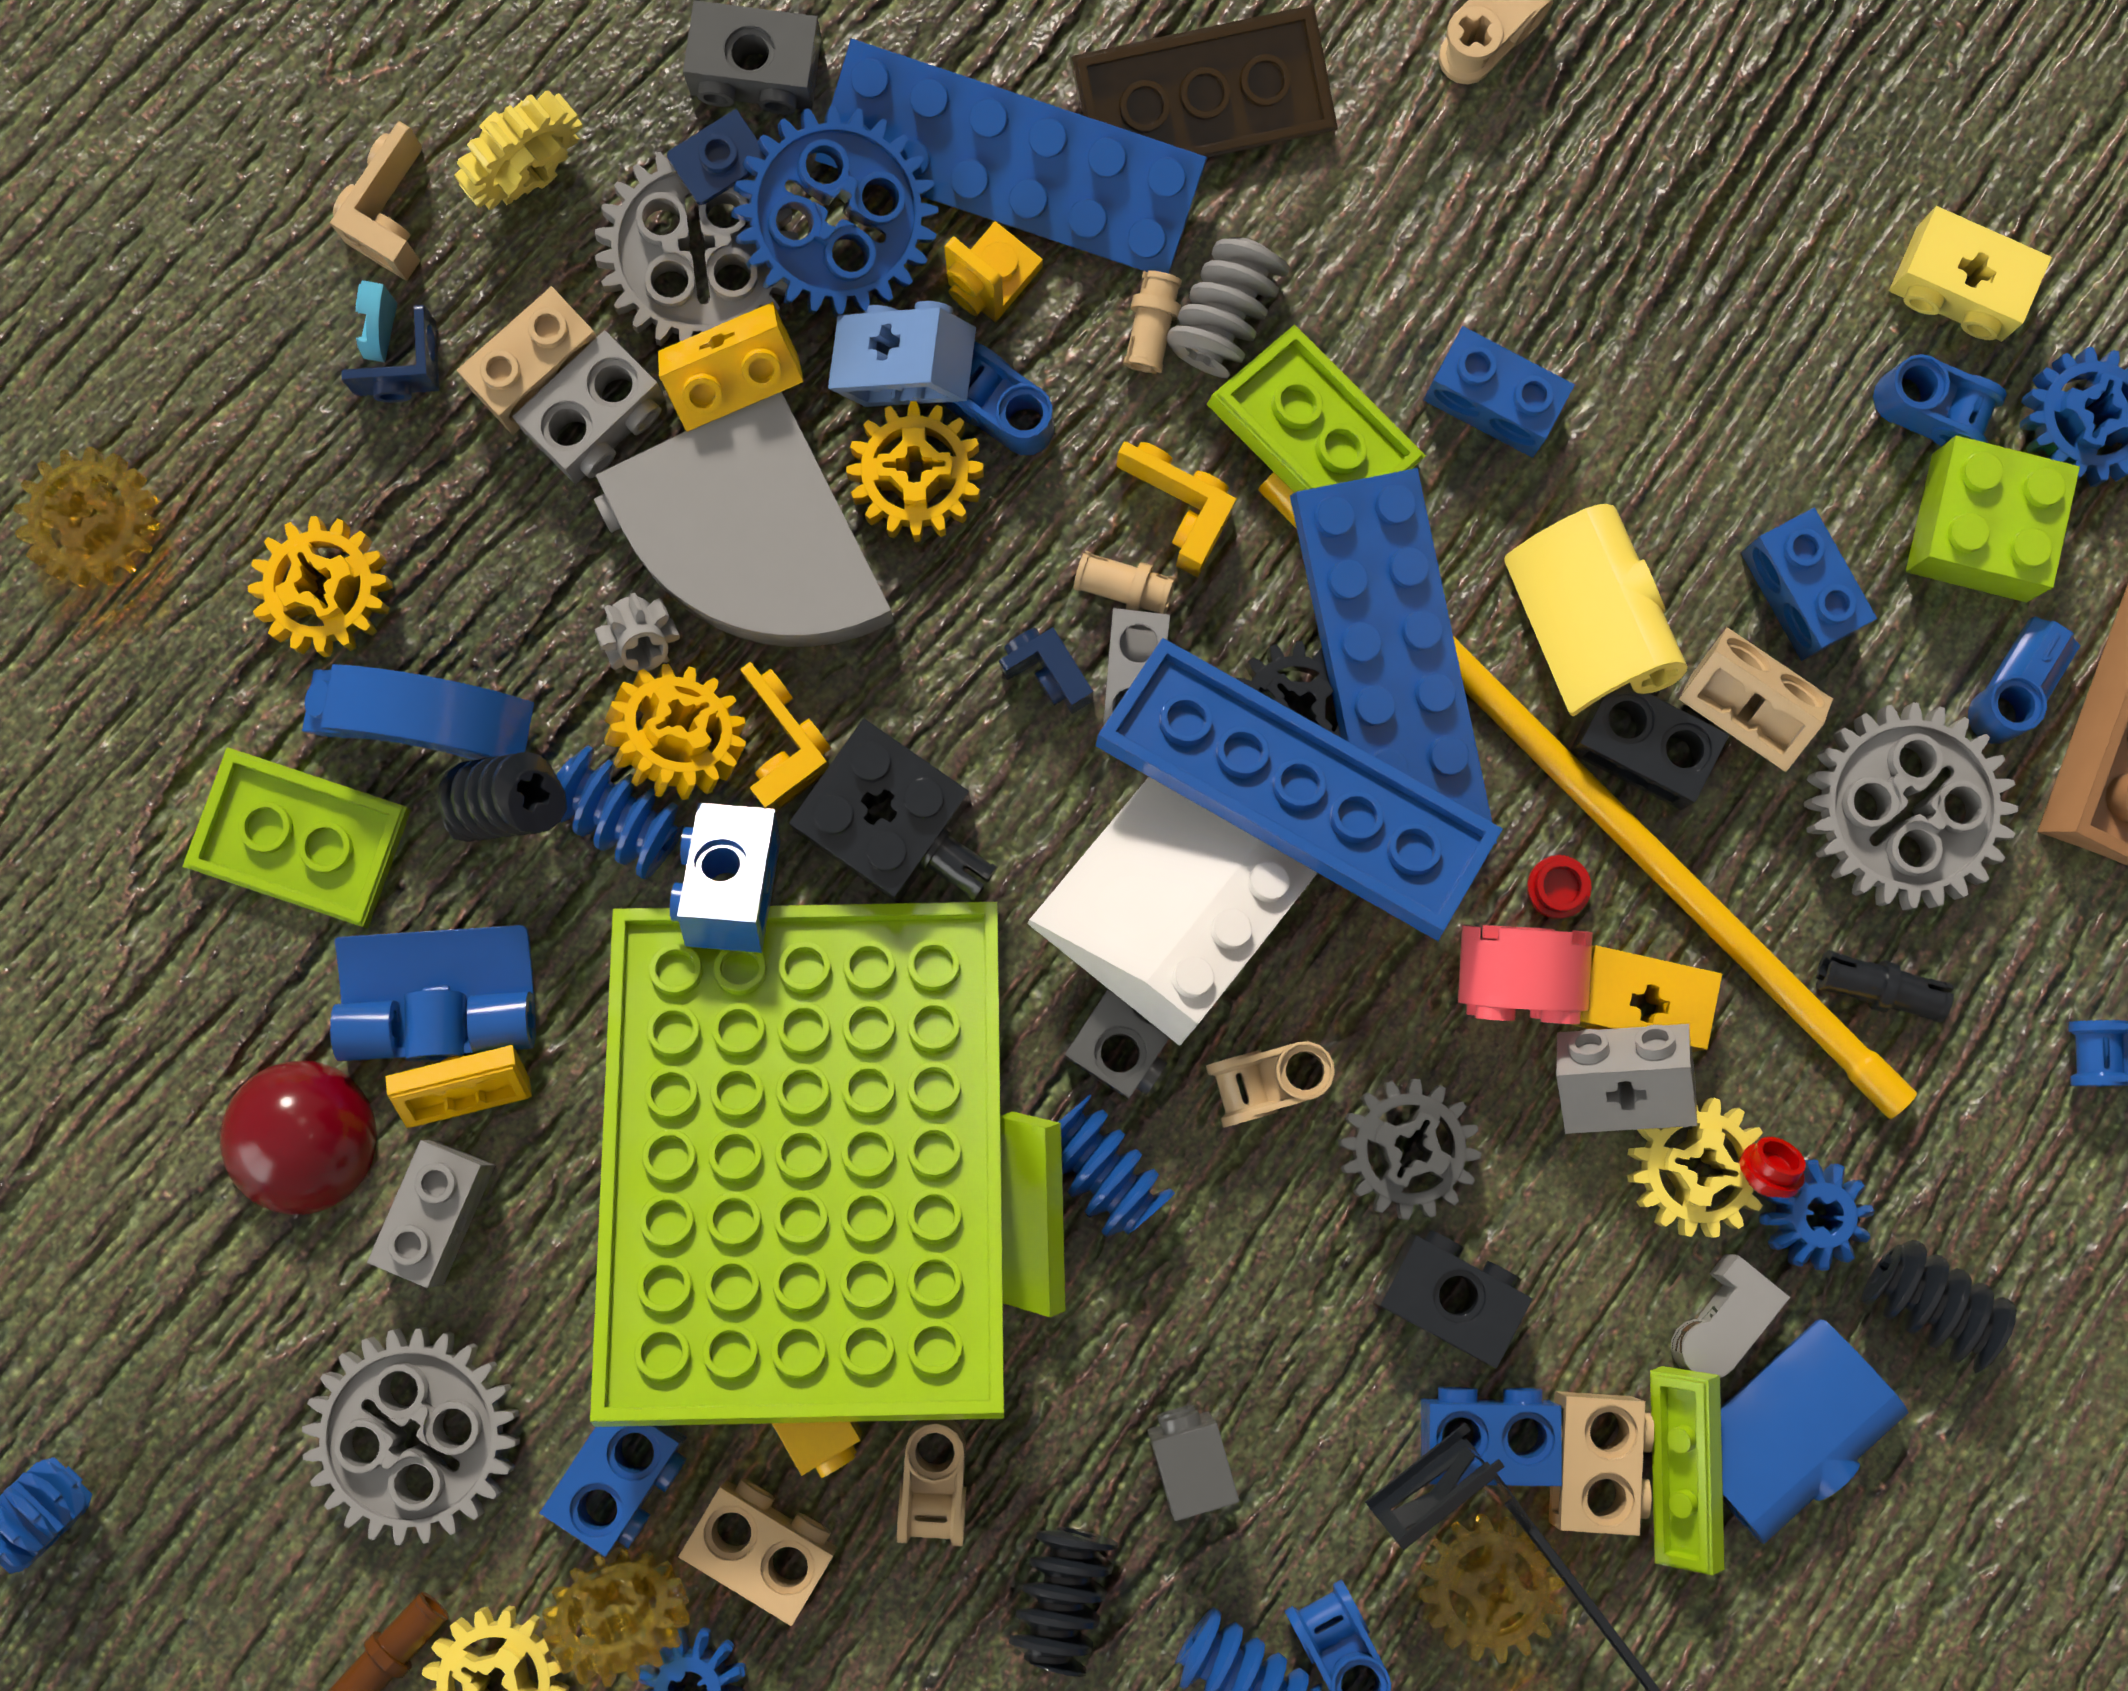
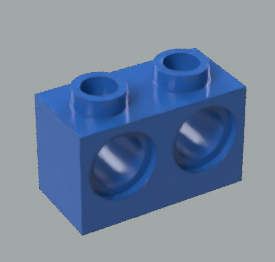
M1462 326L1423 401L1533 458L1547 439L1575 384Z
M1815 507L1764 533L1740 552L1801 661L1849 637L1878 619Z
M1439 1387L1438 1399L1421 1398V1457L1442 1441L1443 1429L1449 1421L1454 1418L1465 1417L1469 1419L1473 1427L1471 1444L1484 1462H1488L1491 1465L1500 1459L1505 1466L1497 1473L1506 1486H1562L1561 1405L1550 1400H1543L1542 1389L1503 1388V1400L1478 1399L1477 1388ZM1523 1418H1531L1537 1426V1441L1530 1450L1515 1453L1509 1446L1508 1432L1516 1421ZM1476 1457L1457 1485L1482 1466ZM1445 1471L1443 1474L1435 1478L1429 1484L1436 1485L1447 1471ZM1492 1480V1481L1489 1482L1487 1485H1497V1484L1494 1482V1480Z
M670 1425L595 1427L539 1514L604 1557L611 1553L618 1543L629 1549L651 1516V1514L642 1509L645 1501L655 1486L666 1492L685 1464L687 1458L678 1453L687 1437ZM640 1433L651 1441L654 1448V1457L649 1466L635 1467L626 1461L622 1452V1443L627 1434ZM591 1490H604L613 1496L617 1504V1514L613 1522L600 1523L590 1517L586 1509V1498Z

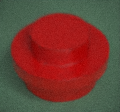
M1565 855L1550 856L1538 862L1529 873L1526 885L1527 895L1532 906L1542 915L1553 919H1565L1579 913L1588 903L1592 888L1591 879L1585 867L1576 859Z
M1776 1137L1761 1138L1758 1143L1749 1145L1740 1157V1169L1747 1182L1755 1191L1764 1196L1793 1197L1804 1184L1805 1159L1797 1148L1783 1139Z

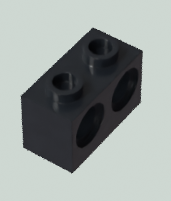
M1630 683L1593 703L1570 749L1573 755L1679 810L1697 801L1729 734L1715 728L1713 722L1688 705H1682L1678 709L1657 698L1660 693L1659 691L1647 694L1636 693ZM1612 709H1622L1632 715L1636 723V733L1633 738H1622L1612 731L1609 724V714ZM1669 738H1679L1689 745L1692 751V763L1689 768L1678 767L1669 760L1666 753V744Z

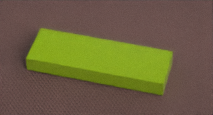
M1009 1112L1000 1115L1003 1304L1046 1317H1053L1066 1311L1061 1123L1018 1112Z
M1661 1366L1650 1370L1652 1420H1654L1652 1473L1655 1564L1713 1576L1724 1570L1720 1375Z

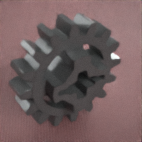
M1410 1079L1405 1094H1400L1398 1087L1393 1081L1383 1083L1384 1099L1382 1101H1379L1370 1093H1365L1360 1097L1364 1108L1367 1110L1364 1116L1353 1113L1346 1115L1344 1120L1356 1129L1354 1137L1338 1139V1146L1347 1150H1353L1354 1159L1347 1161L1340 1168L1342 1173H1359L1361 1180L1352 1191L1356 1196L1360 1197L1371 1191L1377 1194L1373 1210L1378 1213H1383L1391 1202H1395L1398 1219L1409 1220L1413 1211V1205L1418 1204L1424 1216L1430 1218L1436 1216L1435 1199L1440 1197L1442 1201L1449 1205H1456L1459 1202L1457 1194L1452 1188L1456 1182L1467 1185L1473 1184L1475 1178L1465 1171L1463 1167L1465 1161L1481 1159V1152L1472 1148H1466L1465 1139L1472 1137L1479 1130L1477 1125H1460L1457 1118L1462 1115L1467 1107L1463 1102H1457L1448 1107L1442 1104L1445 1097V1087L1441 1085L1435 1086L1428 1096L1422 1095L1420 1079ZM1403 1105L1416 1106L1407 1122L1394 1126L1379 1119L1384 1113L1395 1107ZM1440 1121L1444 1125L1450 1139L1451 1155L1441 1151L1435 1131ZM1415 1131H1418L1417 1135L1419 1137L1416 1141V1147L1424 1152L1421 1160H1408L1401 1167L1400 1160L1403 1152L1394 1146L1396 1139L1410 1138ZM1368 1142L1378 1147L1384 1165L1379 1174L1380 1178L1375 1175L1369 1163L1367 1154ZM1427 1173L1439 1178L1434 1185L1423 1191L1415 1193L1402 1192L1414 1176Z

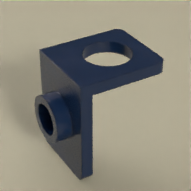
M737 109L675 146L667 153L669 163L698 205H705L735 186L737 181L744 180L752 175L742 165L746 156L757 157L762 160L766 159L757 143L758 140Z
M414 305L416 365L342 370V382L354 395H373L375 400L382 402H403L410 400L412 393L439 391L436 320L425 305Z

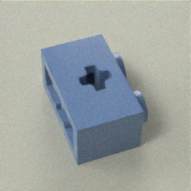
M935 301L915 303V309L897 310L888 306L870 305L862 314L838 315L828 389L865 407L910 404V401H917V404L967 401L976 327L953 315V308L951 306Z

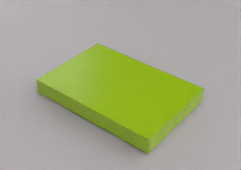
M1295 324L1215 391L1207 402V405L1294 493L1415 469L1426 457Z
M227 747L182 867L368 929L411 809Z

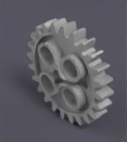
M661 152L656 153L657 172L653 174L648 173L643 167L635 164L633 171L638 184L635 188L618 181L615 183V192L623 202L622 206L603 204L601 207L603 216L613 223L614 227L595 229L596 240L612 249L596 254L595 260L597 267L615 270L606 276L601 283L604 292L623 290L624 293L614 304L618 315L633 309L638 311L633 321L635 332L640 333L653 323L657 326L656 343L662 346L672 333L679 334V340L683 341L771 302H774L780 314V307L771 296L773 293L785 296L788 285L781 280L774 286L765 289L763 283L771 269L767 264L748 268L746 263L757 251L756 245L737 244L736 242L737 235L750 228L749 221L740 220L735 226L726 229L714 226L707 218L710 210L716 205L723 203L737 207L749 204V199L734 191V186L705 205H698L702 241L705 249H707L705 250V263L710 301L704 305L699 303L697 298L693 260L689 252L691 245L685 199L692 195L667 158ZM751 175L744 180L754 181L755 177ZM791 208L783 209L777 213L776 224L779 231L792 220ZM665 210L675 214L680 222L672 233L656 235L645 227L647 218L656 211ZM780 231L788 239L799 240L798 233ZM728 265H739L749 273L751 278L742 289L736 291L726 290L715 280L718 271ZM670 271L683 275L688 281L685 291L673 298L659 295L653 289V284L662 273Z
M1914 702L1904 707L1901 718H1899L1892 704L1878 710L1877 723L1867 713L1853 720L1857 735L1846 728L1837 731L1833 735L1841 751L1826 748L1818 753V759L1829 771H1817L1808 775L1807 778L1809 783L1822 790L1821 795L1804 801V807L1821 812L1822 820L1807 827V833L1826 834L1828 842L1816 852L1817 857H1827L1836 854L1840 861L1834 868L1831 876L1836 879L1850 873L1856 875L1852 888V894L1856 896L1867 892L1875 886V900L1878 906L1890 904L1897 893L1902 910L1917 908L1920 896H1922L1928 908L1944 904V891L1954 900L1967 896L1968 890L1964 879L1974 885L1985 883L1989 880L1988 874L1980 862L1995 865L2003 862L2005 859L2000 850L1993 845V842L2006 841L2014 838L2015 835L2011 829L2000 824L2001 817L2018 812V806L2002 802L2000 799V793L2013 787L2015 782L2011 779H1996L1993 773L2006 760L2005 757L2000 755L1985 759L1981 752L1987 745L1990 737L1984 734L1970 741L1965 738L1969 719L1966 717L1946 727L1945 708L1943 707L1930 711L1925 720L1922 718L1919 703ZM1903 747L1912 749L1921 759L1922 769L1918 777L1910 776L1901 767L1899 756ZM1943 767H1947L1951 771V776L1939 788L1929 793L1914 806L1912 810L1913 817L1896 823L1883 837L1879 845H1871L1869 840L1871 835L1907 806L1908 800L1906 797L1920 792L1929 786ZM1858 789L1867 791L1876 801L1877 812L1873 820L1863 818L1855 809L1854 797ZM1948 793L1959 797L1965 805L1966 815L1962 824L1951 820L1945 812L1944 802ZM1903 835L1914 839L1920 847L1921 858L1916 867L1908 865L1900 856L1898 847Z
M428 1327L416 1328L410 1345H407L405 1336L400 1328L390 1330L387 1333L386 1350L374 1336L362 1340V1351L365 1359L362 1360L358 1355L350 1351L342 1353L339 1356V1360L346 1374L344 1376L334 1372L323 1374L320 1379L332 1392L329 1397L317 1396L310 1398L307 1403L315 1411L323 1414L321 1421L302 1426L303 1433L319 1438V1447L302 1455L303 1460L312 1462L322 1461L324 1470L310 1481L311 1486H322L331 1483L335 1491L328 1498L324 1507L329 1510L344 1502L351 1508L344 1523V1526L347 1528L354 1526L365 1517L370 1519L368 1539H377L385 1532L389 1525L393 1526L395 1545H402L407 1542L413 1527H416L423 1544L429 1543L436 1538L437 1521L452 1535L462 1529L458 1510H461L466 1516L475 1520L485 1513L477 1495L480 1494L484 1497L495 1499L503 1492L498 1483L491 1478L492 1474H509L514 1470L515 1465L508 1459L500 1456L501 1449H508L520 1444L519 1437L503 1432V1424L518 1417L519 1410L500 1409L498 1403L512 1388L510 1384L491 1388L487 1380L498 1366L495 1361L479 1368L472 1365L478 1349L476 1344L473 1343L466 1346L458 1354L452 1352L454 1346V1333L452 1332L443 1333L435 1345L431 1346ZM398 1371L410 1374L418 1386V1395L411 1406L399 1404L391 1394V1381ZM367 1399L375 1402L378 1409L396 1424H392L380 1416L372 1415L364 1408V1402ZM450 1409H459L465 1412L471 1421L472 1432L465 1443L452 1441L444 1431L443 1420ZM416 1421L421 1426L416 1436L426 1445L420 1443L407 1449L403 1445L407 1433L397 1425L405 1426ZM359 1427L371 1429L377 1435L379 1452L373 1461H366L355 1453L353 1436ZM428 1446L457 1459L460 1463L459 1469L457 1471L450 1469L447 1463ZM412 1464L426 1467L432 1475L433 1490L428 1498L417 1497L408 1490L406 1473Z

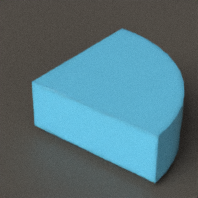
M362 280L358 286L355 312L366 314L362 337L356 338L357 346L364 359L385 362L398 303L384 284Z

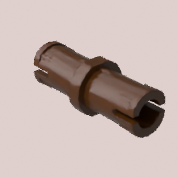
M419 1593L382 1633L375 1631L365 1640L364 1647L366 1650L328 1691H382L394 1677L398 1679L403 1678L412 1668L410 1660L448 1620L449 1615L447 1611L428 1593Z

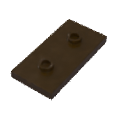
M1314 4L1071 56L1070 58L1081 114L1083 116L1208 158L1338 130Z

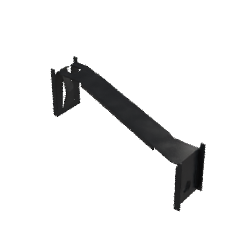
M1466 1423L1462 1424L1365 1501L1395 1541L1405 1550L1489 1482L1494 1480L1508 1499L1505 1506L1646 1691H1661L1500 1478L1497 1472L1505 1467L1500 1459L1491 1465L1488 1462H1484L1467 1439L1464 1440L1462 1438L1471 1431ZM1476 1457L1482 1466L1457 1485ZM1447 1471L1431 1492L1391 1510Z

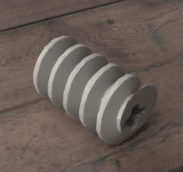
M1240 237L1221 239L1215 243L1212 250L1214 260L1205 263L1201 270L1200 276L1203 282L1193 285L1190 291L1189 298L1192 304L1183 306L1179 311L1178 320L1181 326L1171 328L1166 339L1169 347L1179 358L1203 372L1226 379L1230 377V374L1222 365L1223 360L1242 363L1245 358V353L1233 343L1234 339L1254 341L1257 332L1244 321L1246 316L1262 320L1268 314V310L1256 300L1257 295L1276 298L1279 293V288L1267 278L1268 274L1285 277L1288 276L1291 268L1286 261L1262 244Z

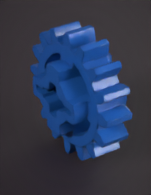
M2087 347L2076 355L2075 359L2069 353L2063 354L2052 363V369L2046 367L2033 378V382L2038 389H2033L2023 396L2021 403L2034 410V413L2020 421L2019 425L2024 430H2035L2037 438L2026 447L2029 453L2044 450L2049 459L2080 466L2077 480L2086 473L2090 487H2097L2108 480V476L2118 481L2128 475V368L2124 370L2118 366L2120 361L2119 351L2112 350L2098 361L2093 347ZM2076 380H2087L2086 385L2080 390L2073 387L2067 392L2061 390L2067 383ZM2116 442L2122 444L2114 453L2096 455L2098 449L2103 447L2104 444L2112 446Z

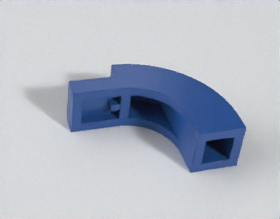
M332 664L331 670L314 669L311 685L305 696L306 712L302 731L322 737L373 739L437 750L471 760L525 752L534 702L494 690L430 676L372 667Z

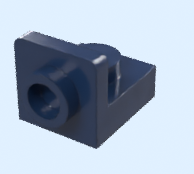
M1053 627L1041 635L1036 628H1032L1005 645L1004 649L1008 655L999 660V665L1007 680L1040 662L1043 668L1034 674L1054 706L1064 700L1068 709L1073 714L1093 702V690Z

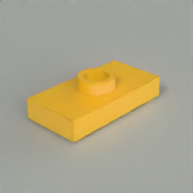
M513 1045L469 1056H452L442 1060L440 1063L385 1076L387 1096L406 1128L532 1097L530 1078Z

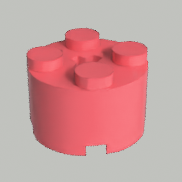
M1462 925L1458 1003L1467 1004L1466 1014L1474 1015L1477 1019L1515 1021L1516 1009H1529L1530 1018L1541 1019V1022L1580 1024L1581 1011L1589 1010L1593 932L1576 930L1563 932L1547 928L1483 925L1481 938V927Z

